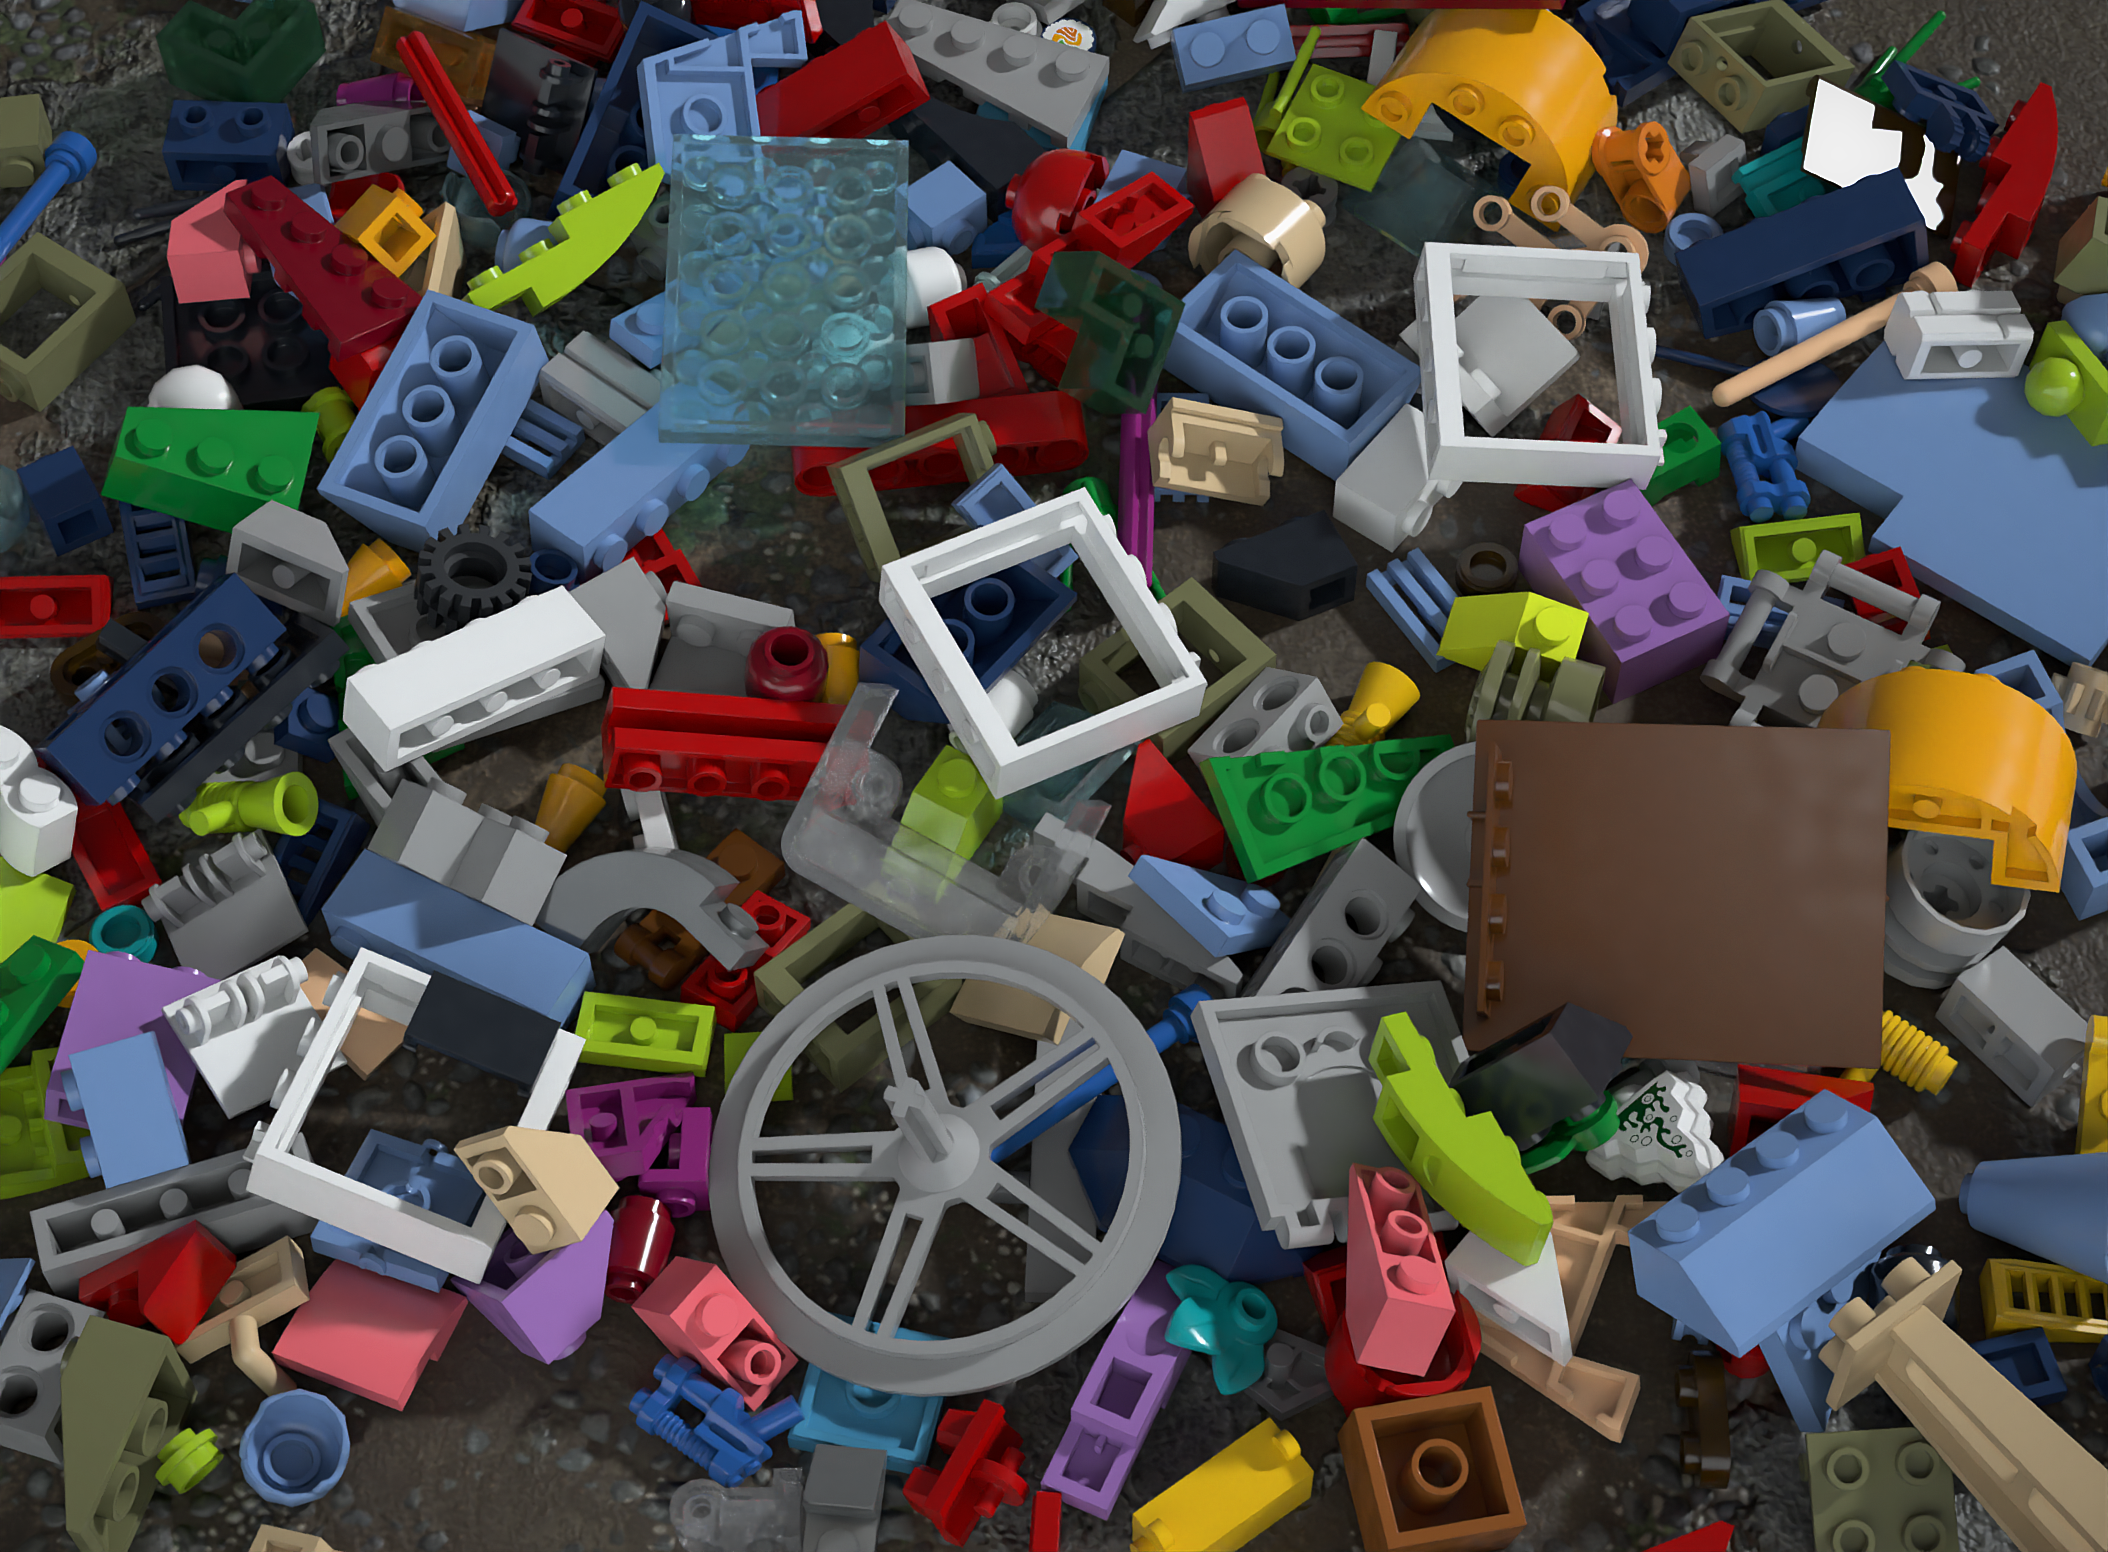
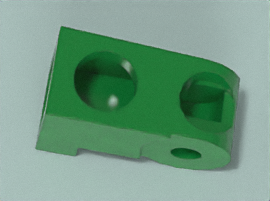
M1691 405L1657 423L1658 429H1664L1667 434V439L1663 446L1664 464L1663 466H1656L1646 490L1639 489L1651 507L1667 494L1692 481L1700 487L1719 477L1721 442Z

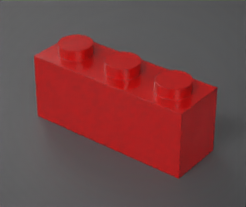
M886 20L874 27L861 31L852 40L824 56L814 58L802 69L776 84L764 87L755 95L764 163L775 174H801L931 99L909 46Z

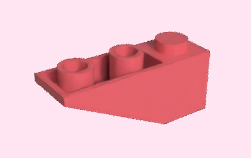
M1352 1163L1349 1170L1346 1320L1356 1361L1358 1364L1424 1377L1456 1310L1420 1184L1412 1175L1398 1168L1389 1166L1377 1168Z

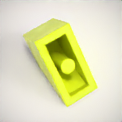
M1532 592L1455 597L1436 655L1482 671L1491 659L1496 644L1500 639L1515 643L1512 673H1521L1529 649L1535 648L1540 650L1541 667L1539 680L1551 682L1565 656L1576 659L1589 613Z

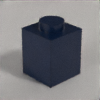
M74 446L43 456L35 462L16 470L28 501L57 557L114 533L101 496Z

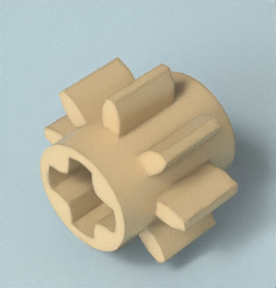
M2072 662L2067 677L2053 673L2051 679L2063 701L2064 726L2066 729L2097 738L2102 723L2108 724V672Z

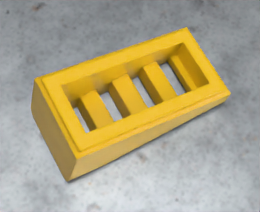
M1987 1259L1979 1276L1986 1340L2038 1327H2043L2048 1342L2100 1343L2102 1338L2108 1335L2107 1284L2061 1265L2018 1259ZM2012 1292H2023L2025 1309L2014 1308ZM2038 1292L2049 1293L2051 1313L2040 1311ZM2064 1293H2075L2078 1317L2067 1315ZM2090 1293H2103L2106 1321L2093 1319Z

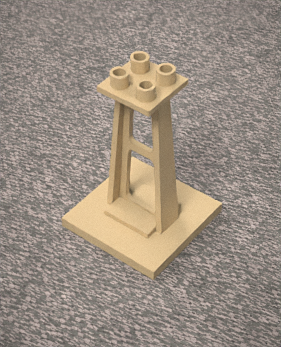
M1909 1257L1899 1263L1883 1280L1881 1287L1889 1295L1874 1310L1860 1297H1857L1848 1302L1834 1315L1828 1327L1836 1335L1822 1348L1818 1355L1819 1359L1834 1373L1825 1401L1834 1411H1837L1866 1387L1877 1381L2021 1552H2108V1470L1942 1322L1962 1273V1269L1953 1260L1933 1275H1930L1913 1257Z

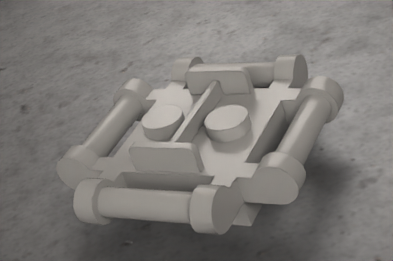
M1825 549L1818 557L1803 591L1791 586L1784 578L1771 571L1757 570L1748 587L1751 593L1748 602L1717 659H1710L1700 675V680L1710 689L1742 703L1728 726L1764 727L1757 724L1759 720L1772 727L1817 728L1818 722L1830 704L1842 693L1865 680L1897 672L1908 666L1958 672L1964 671L1965 663L1956 655L1942 649H1930L1922 645L1937 615L1941 601L1922 594L1918 599L1841 564L1842 557ZM1829 587L1907 621L1908 624L1902 635L1823 600ZM1774 606L1789 614L1766 655L1755 680L1741 675L1739 670Z

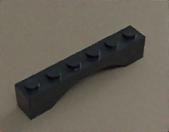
M815 0L823 32L815 43L806 42V49L815 58L824 56L855 38L861 31L874 27L873 0ZM931 96L929 101L887 124L890 126L895 138L902 145H910L925 159L931 171L950 160L986 193L987 218L993 223L998 221L1000 214L1013 210L1007 208L1005 204L1007 189L1015 174L1023 175L1027 166L1039 155L1046 152L1015 122L989 119L964 112Z

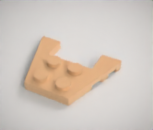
M1574 1195L1546 1196L1554 1221L1550 1232L1554 1243L1573 1357L1564 1367L1474 1309L1481 1328L1482 1343L1480 1352L1609 1440L1621 1443L1641 1388L1640 1376L1576 1357L1574 1354L1616 1244L1630 1247L1628 1231L1669 1201L1643 1202V1195H1617L1615 1202H1575Z

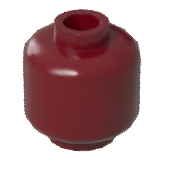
M793 626L774 627L761 633L751 644L746 659L744 684L747 697L821 703L829 671L828 654L825 647L816 636L807 630Z

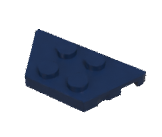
M1590 0L1577 8L1572 26L1592 46L1607 70L1603 78L1610 94L1616 95L1617 105L1621 108L1625 107L1678 74L1668 64L1671 55L1666 56L1626 15L1631 0Z

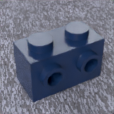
M174 100L162 154L174 190L219 191L235 180L247 179V183L250 184L270 175L288 188L291 165L287 157V148L296 135L287 103Z

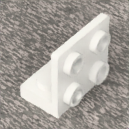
M1479 296L1455 318L1462 406L1492 438L1580 358L1576 348L1528 298ZM1415 320L1399 335L1419 358L1417 320Z

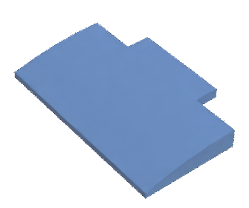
M1884 340L1835 393L1798 437L1795 449L1798 459L1796 469L1885 519L1871 538L1868 548L1869 552L1878 554L1901 546L1913 577L2065 664L2071 666L2072 662L2091 667L2104 648L2108 646V444L2091 446L2066 414L2060 417L2044 416L2030 407L2024 393L2025 379L2030 370L2024 364L2018 376L2009 378L1904 380L1895 362L1896 356H1892Z

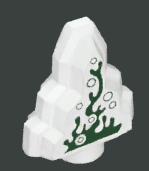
M1668 1070L1651 1080L1644 1087L1632 1084L1622 1087L1612 1095L1618 1105L1616 1114L1620 1119L1619 1128L1603 1145L1589 1150L1585 1158L1593 1169L1611 1181L1620 1177H1629L1642 1186L1665 1182L1678 1193L1683 1192L1724 1162L1719 1148L1709 1139L1714 1123L1703 1109L1708 1099L1707 1094L1687 1071L1676 1074Z

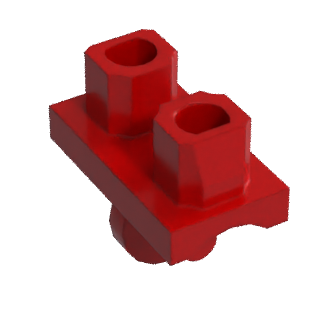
M984 1399L977 1412L949 1408L937 1428L936 1442L945 1454L951 1455L943 1471L922 1464L913 1469L903 1487V1495L913 1510L931 1520L946 1542L962 1548L981 1515L986 1518H992L1001 1502L1013 1506H1022L1031 1491L1025 1480L1017 1474L1026 1459V1456L1019 1451L1024 1440L1005 1421L1003 1415L1006 1411L1001 1404Z

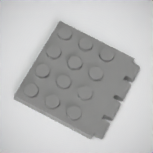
M1441 980L1199 1001L1191 1013L1190 1017L1262 1231L1275 1230L1278 1241L1283 1249L1328 1245L1333 1242L1334 1232L1339 1242H1347L1349 1170L1352 1163L1377 1168L1389 1166L1410 1174L1390 1148L1372 1119L1383 1086L1368 1058L1381 1017L1406 1011L1419 1036H1425L1430 1042L1434 1051L1436 1066L1448 1085L1461 1062L1469 1058ZM1420 1185L1433 1232L1455 1230L1458 1226V1221Z

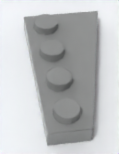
M899 0L887 21L909 46L920 73L936 82L947 79L963 88L964 97L981 106L986 101L1006 111L1009 121L1015 122L1019 127L1029 131L1033 126L1050 135L1051 144L1060 149H1069L1109 74V57L915 0Z

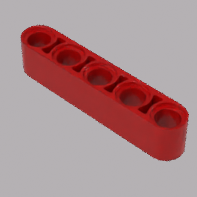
M1048 391L804 418L794 424L789 434L794 484L797 490L805 495L812 497L836 496L837 493L827 466L958 413H975L978 422L984 420L987 423L997 446V454L991 456L994 465L996 463L1003 464L1012 477L1071 470L1080 466L1088 458L1089 454L1080 399L1073 393ZM953 437L868 471L875 491L969 481Z

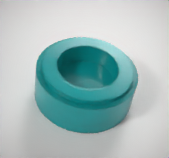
M121 905L106 910L96 918L89 931V943L98 952L105 954L112 951L125 952L137 957L141 962L149 963L158 950L159 936L152 919L143 909L131 905Z

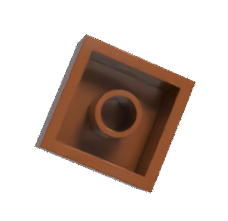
M1491 1386L1353 1409L1337 1433L1365 1552H1488L1507 1548L1527 1526Z

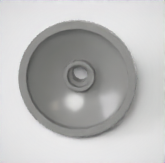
M1476 741L1459 745L1443 752L1419 771L1401 798L1396 813L1393 833L1397 865L1423 886L1415 898L1416 901L1439 921L1464 932H1467L1469 887H1467L1466 883L1470 879L1472 820L1467 817V812L1473 811Z

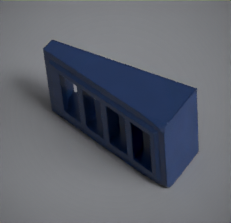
M119 501L137 609L141 610L194 599L197 578L189 521ZM171 525L173 526V528L141 534V531ZM171 549H177L176 552H171V553H166V554H160V555H155V556H150V557H145V558H144V555H146V554H151V553H156V552H161V551H166V550H171ZM178 569L181 572V575L147 581V575Z
M319 798L318 814L313 827L302 836L281 834L273 849L275 858L291 893L301 897L297 906L307 928L360 849L371 827L358 814ZM321 826L333 831L329 841L315 836ZM307 847L322 853L318 863L301 857ZM292 868L311 875L307 886L287 878Z

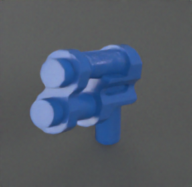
M1760 411L1753 416L1742 415L1732 418L1718 428L1717 438L1721 442V452L1727 456L1732 476L1737 486L1736 499L1742 514L1749 516L1751 521L1756 523L1765 522L1773 516L1774 512L1783 515L1787 521L1800 520L1806 516L1811 497L1805 482L1797 480L1795 469L1798 466V459L1795 450L1788 441L1799 437L1809 425L1807 417H1783L1771 423L1768 414L1765 411ZM1758 475L1771 478L1772 484L1767 481H1760Z
M666 1354L658 1362L653 1372V1377L659 1380L661 1385L655 1392L647 1387L641 1388L632 1398L629 1410L637 1415V1426L650 1435L656 1434L660 1435L661 1439H666L667 1443H671L673 1447H677L678 1451H682L684 1455H688L689 1459H693L695 1463H699L700 1467H704L706 1471H709V1478L723 1488L733 1490L740 1486L745 1478L755 1474L762 1467V1463L773 1455L772 1449L765 1442L805 1420L798 1403L792 1395L751 1417L744 1411V1398L733 1388H727L724 1391L720 1390L700 1375L701 1365L688 1356H682L677 1359L671 1354ZM683 1398L706 1414L704 1420L696 1428L691 1427L690 1423H685V1420L680 1419L678 1415H674L677 1405Z

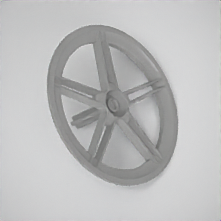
M941 935L913 939L886 946L855 958L836 968L797 995L762 1031L735 1072L720 1107L713 1132L709 1159V1201L719 1250L738 1290L777 1334V1338L801 1358L830 1375L865 1388L891 1394L919 1397L954 1396L985 1391L1033 1375L1058 1362L1086 1343L1113 1319L1132 1297L1150 1270L1165 1240L1175 1210L1180 1185L1182 1132L1178 1106L1167 1070L1154 1043L1140 1021L1118 996L1097 978L1074 963L1049 951L1025 943L978 935ZM939 979H974L1011 986L1049 1002L1067 1014L1083 1029L966 1107H957L951 1105L948 1100L912 984ZM895 988L900 990L930 1089L925 1091L917 1080L907 1076L886 994L887 991ZM874 997L896 1087L888 1085L883 1099L889 1106L891 1115L899 1127L895 1131L759 1138L764 1116L773 1094L798 1055L830 1023L850 1009ZM1094 1044L1099 1046L1097 1050L1002 1120H999L994 1111ZM1110 1064L1119 1081L1126 1104L1130 1129V1152L1128 1172L1121 1201L1103 1241L1099 1242L991 1161V1153L1008 1138ZM872 1151V1163H755L756 1156ZM755 1181H896L898 1183L900 1191L852 1325L831 1315L810 1300L785 1273L773 1254L764 1233L758 1211ZM1003 1186L1093 1254L1092 1257L1084 1265L992 1203L990 1199L999 1187ZM962 1202L969 1203L1076 1275L1056 1295L1032 1312L990 1331L949 1340L916 1341L894 1338L944 1214L952 1205ZM910 1217L920 1220L922 1224L877 1334L870 1333L868 1331L908 1219Z

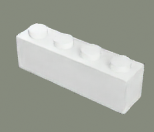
M563 586L539 596L531 595L511 608L487 618H477L469 622L464 628L434 641L421 642L410 651L383 663L370 664L363 667L347 678L342 720L381 768L387 772L597 678L606 635Z

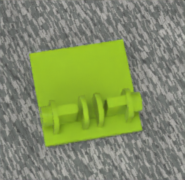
M1313 64L1266 149L1267 155L1281 159V164L1284 168L1282 176L1284 177L1287 172L1296 167H1303L1372 192L1402 136L1361 109L1376 86Z

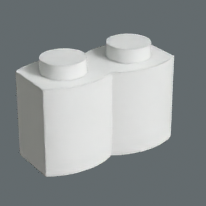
M0 725V854L12 867L23 874L34 877L70 859L78 811L77 802L69 787L60 778L38 767L36 756L27 742L12 730Z

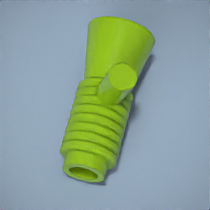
M289 772L260 782L247 780L202 783L195 789L197 791L195 800L187 809L179 814V818L186 827L191 828L199 836L212 833L254 832L257 829L291 836H302L313 827L316 821L318 796L312 781L301 772Z

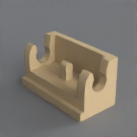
M1172 397L1147 431L1153 486L1263 506L1270 498L1268 472L1269 475L1282 477L1284 471V452L1281 431L1284 428L1283 419Z

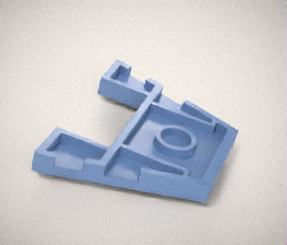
M801 10L783 13L778 19L759 25L756 22L740 27L735 33L710 41L706 38L645 58L637 66L648 166L650 168L660 163L665 172L661 182L771 218L783 215L799 227L812 231H822L829 224L823 174H767L765 172L752 67L801 68L808 60Z

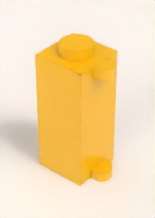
M1269 1417L1135 1511L1132 1515V1540L1134 1542L1129 1545L1130 1551L1235 1552L1311 1498L1314 1471L1301 1456L1300 1446L1293 1435L1286 1429L1281 1431Z

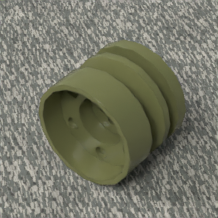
M1499 639L1491 659L1478 676L1464 731L1467 743L1476 741V725L1479 719L1594 722L1606 667L1565 656L1558 666L1552 681L1547 682L1539 680L1541 667L1540 650L1530 648L1521 673H1512L1515 643Z

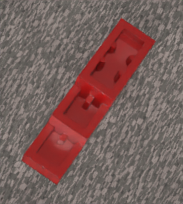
M1151 171L1077 213L1072 230L1033 252L1026 271L989 291L982 310L1021 343L1027 345L1070 317L1109 288L1192 214L1195 205Z

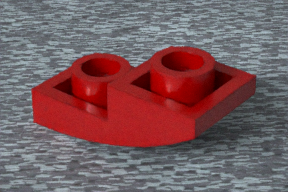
M756 890L740 908L745 910L756 921L759 927L756 933L770 947L753 966L728 971L711 954L681 985L680 1003L714 1006L717 1016L716 1023L734 1033L758 1005L754 972L806 935L811 924L809 917L759 890Z

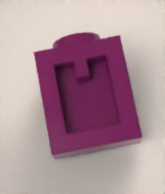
M710 1107L683 1108L681 1133L670 1134V1169H648L645 1174H640L638 1177L641 1196L656 1199L667 1205L672 1211L671 1217H686L695 1211H711L709 1201V1159L715 1126Z

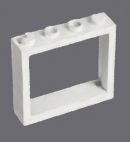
M1425 242L1413 280L1428 480L1611 488L1632 479L1638 489L1646 490L1656 466H1663L1664 464L1663 446L1667 439V434L1664 429H1658L1657 414L1662 399V386L1659 378H1652L1651 364L1656 351L1655 329L1647 327L1646 323L1651 288L1642 281L1639 253ZM1453 294L1608 302L1623 444L1465 437Z
M1085 487L882 566L879 602L995 799L1004 797L1199 716L1205 689L1208 685L1199 670L1201 659L1195 652L1189 653L1177 635L1176 622L1170 609L1164 603H1157L1147 587L1146 576L1141 563L1133 554H1126L1116 538V529L1110 514L1105 516L1101 514ZM1071 543L1161 689L1018 747L930 598Z
M361 947L347 974L340 971L336 975L333 974L322 1004L330 1007L325 1019L322 1021L312 1017L309 1021L296 1052V1055L304 1058L298 1071L295 1072L288 1068L284 1070L270 1102L271 1107L278 1109L271 1124L259 1121L254 1128L252 1139L243 1155L244 1160L253 1163L246 1191L480 1285L507 1224L506 1219L487 1194L472 1227H468L288 1153L361 1007L408 1026L431 978V975ZM559 1028L552 1051L517 1127L549 1130L565 1090L573 1076L586 1039Z

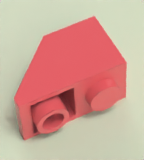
M247 179L233 181L171 221L167 260L179 304L250 298L253 273H261L262 260L257 257L223 212L226 193L247 185Z
M676 1256L631 1306L678 1359L682 1356H688L701 1365L700 1375L720 1390L724 1391L727 1388L736 1390L743 1396L744 1408L748 1411L755 1412L799 1361L790 1349L777 1338V1334L716 1264Z

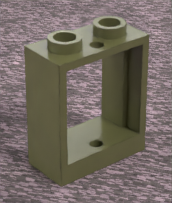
M1769 0L1690 17L1668 61V64L1741 133L1766 128L1778 115L1784 112L1792 113L1809 105L1810 97L1806 95V88L1813 76L1820 75L1844 87L1855 68L1850 61L1783 0ZM1798 40L1802 44L1801 52L1797 49ZM1753 56L1776 79L1764 80L1741 57Z
M37 232L0 266V326L41 288L76 308L77 311L26 359L0 344V394L12 402H16L19 399L41 412L137 320L124 283Z
M975 413L955 414L827 466L828 473L870 581L880 583L882 566L973 531L967 524L898 552L868 471L953 437L970 485H972L994 465L991 456L997 454L996 442L989 426L984 420L978 422Z
M1192 577L1157 603L1167 605L1175 619L1177 632L1181 633L1225 676L1205 690L1199 716L1126 746L1136 756L1138 745L1150 739L1172 766L1189 754L1187 750L1266 667L1276 669V654ZM1123 627L1079 659L1078 695L1084 707L1093 716L1140 697L1118 677V675L1142 659Z
M876 883L754 972L758 1004L773 1020L786 1005L804 990L801 986L802 983L878 927L895 944L930 936L922 929L919 916L905 899L897 897L894 900ZM939 979L918 982L913 986L926 1029L951 1010L962 987V979ZM900 995L889 1006L901 1048L911 1041L914 1035L902 996ZM878 1013L848 1035L833 1021L812 1039L802 1051L840 1093L889 1057Z

